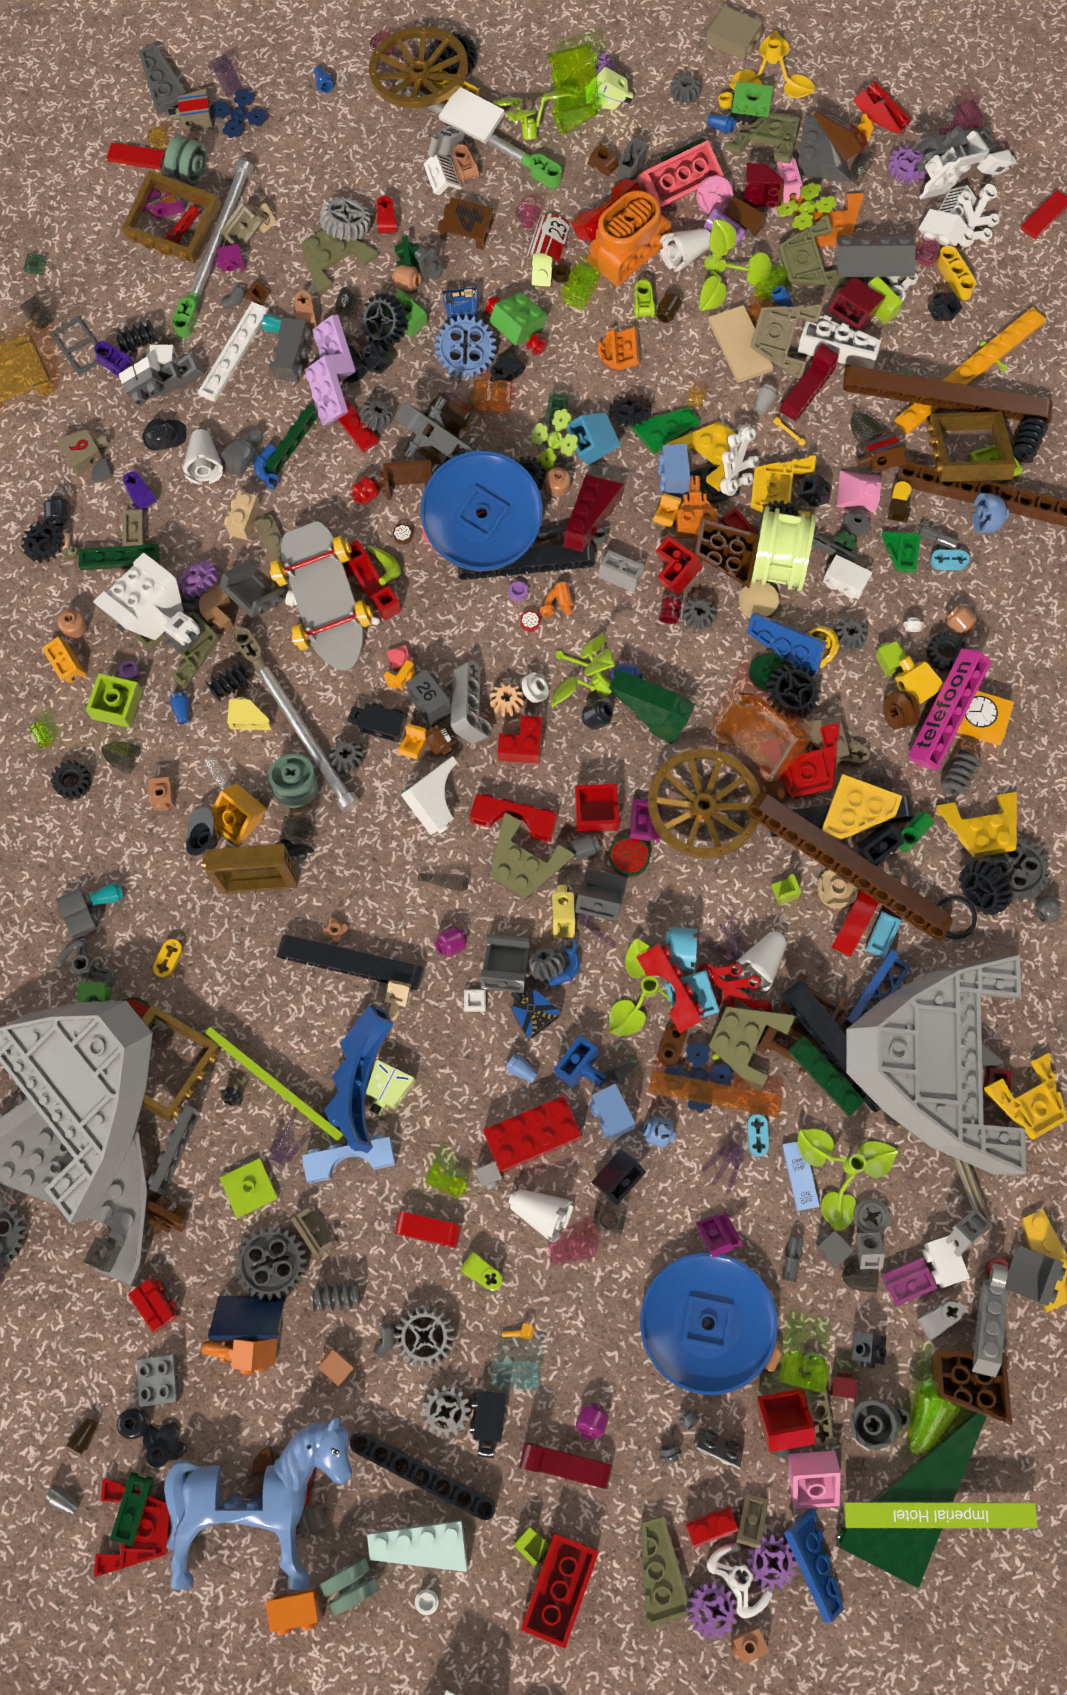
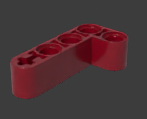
M822 343L814 355L811 366L786 397L779 412L796 422L809 406L808 403H811L820 391L818 389H821L830 378L829 375L833 374L840 353Z
M525 1442L519 1467L608 1489L613 1465Z

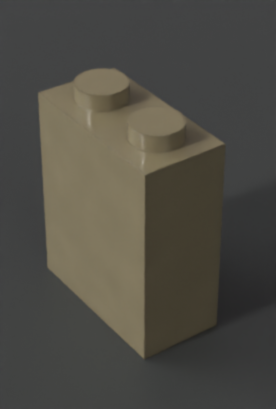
M724 5L707 30L706 44L744 61L748 55L753 53L755 43L760 42L763 36V31H761L763 22Z

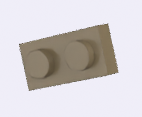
M142 509L122 511V546L144 545V512Z
M746 1494L736 1543L760 1549L769 1503L768 1499Z

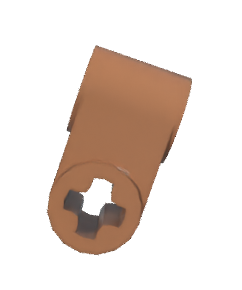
M463 144L456 145L452 151L453 164L461 184L465 183L467 179L479 178L478 167L468 147Z
M307 291L298 292L294 299L296 319L305 320L308 327L313 329L317 327V320L311 295Z

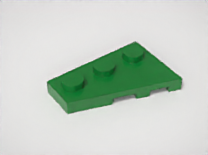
M687 407L649 418L648 421L642 420V425L636 423L635 427L630 426V428L654 455L662 450L663 445L682 437L700 425V420Z

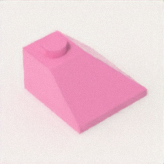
M840 470L836 507L876 511L880 501V475Z

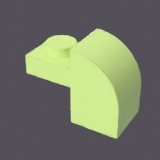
M542 253L533 254L532 285L551 287L553 258Z

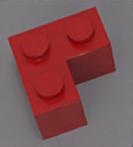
M668 536L656 550L660 561L667 565L657 577L662 587L678 597L703 566L700 559L694 553Z
M521 715L520 735L499 733L498 761L539 764L542 717Z

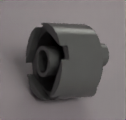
M871 1399L860 1403L850 1418V1430L853 1437L868 1449L878 1450L894 1443L901 1433L902 1421L898 1410L891 1402L883 1399ZM875 1420L879 1421L880 1426H872V1422Z

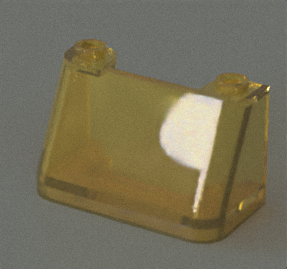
M23 335L0 344V403L34 389L37 394L43 396L49 395L52 391L56 390L42 354L32 336Z

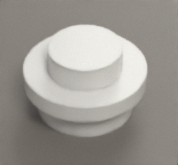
M908 618L907 622H903V626L906 632H920L924 622H921L920 618Z
M430 1589L420 1591L415 1598V1607L423 1615L434 1613L439 1604L437 1594Z

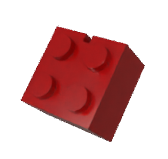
M617 783L575 785L577 833L619 831Z
M802 1388L757 1396V1413L769 1453L815 1444V1427Z

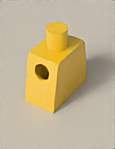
M906 656L899 661L903 672L895 677L899 691L911 693L919 705L942 689L944 683L927 662L923 661L914 664L910 656Z

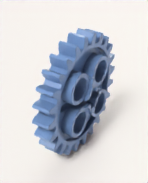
M458 315L456 322L450 318V325L443 323L445 330H438L441 336L435 337V340L439 343L434 344V348L439 349L435 352V356H441L438 359V364L444 363L442 369L449 368L448 375L455 372L456 378L462 374L463 379H466L468 374L471 379H473L474 373L481 376V369L487 372L486 365L492 366L490 359H495V354L492 352L497 349L496 346L492 345L496 343V339L490 338L493 335V331L487 332L489 325L487 324L482 327V320L476 323L475 316L470 321L467 315H465L464 320H461ZM464 331L468 332L467 364H463ZM453 334H459L461 336V339L459 341H454L451 339V336ZM476 334L481 339L478 342H473L470 337ZM453 353H458L461 358L453 360L450 356ZM472 354H477L480 359L472 361L469 357Z

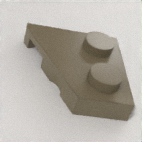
M840 716L800 724V729L808 734L812 739L811 742L819 749H823L824 745L820 727L839 723L837 759L849 756L850 753Z

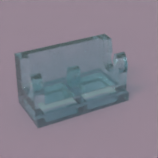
M492 1361L493 1388L539 1389V1363Z

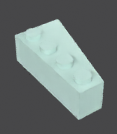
M463 1519L370 1532L367 1534L370 1560L463 1572L468 1571Z

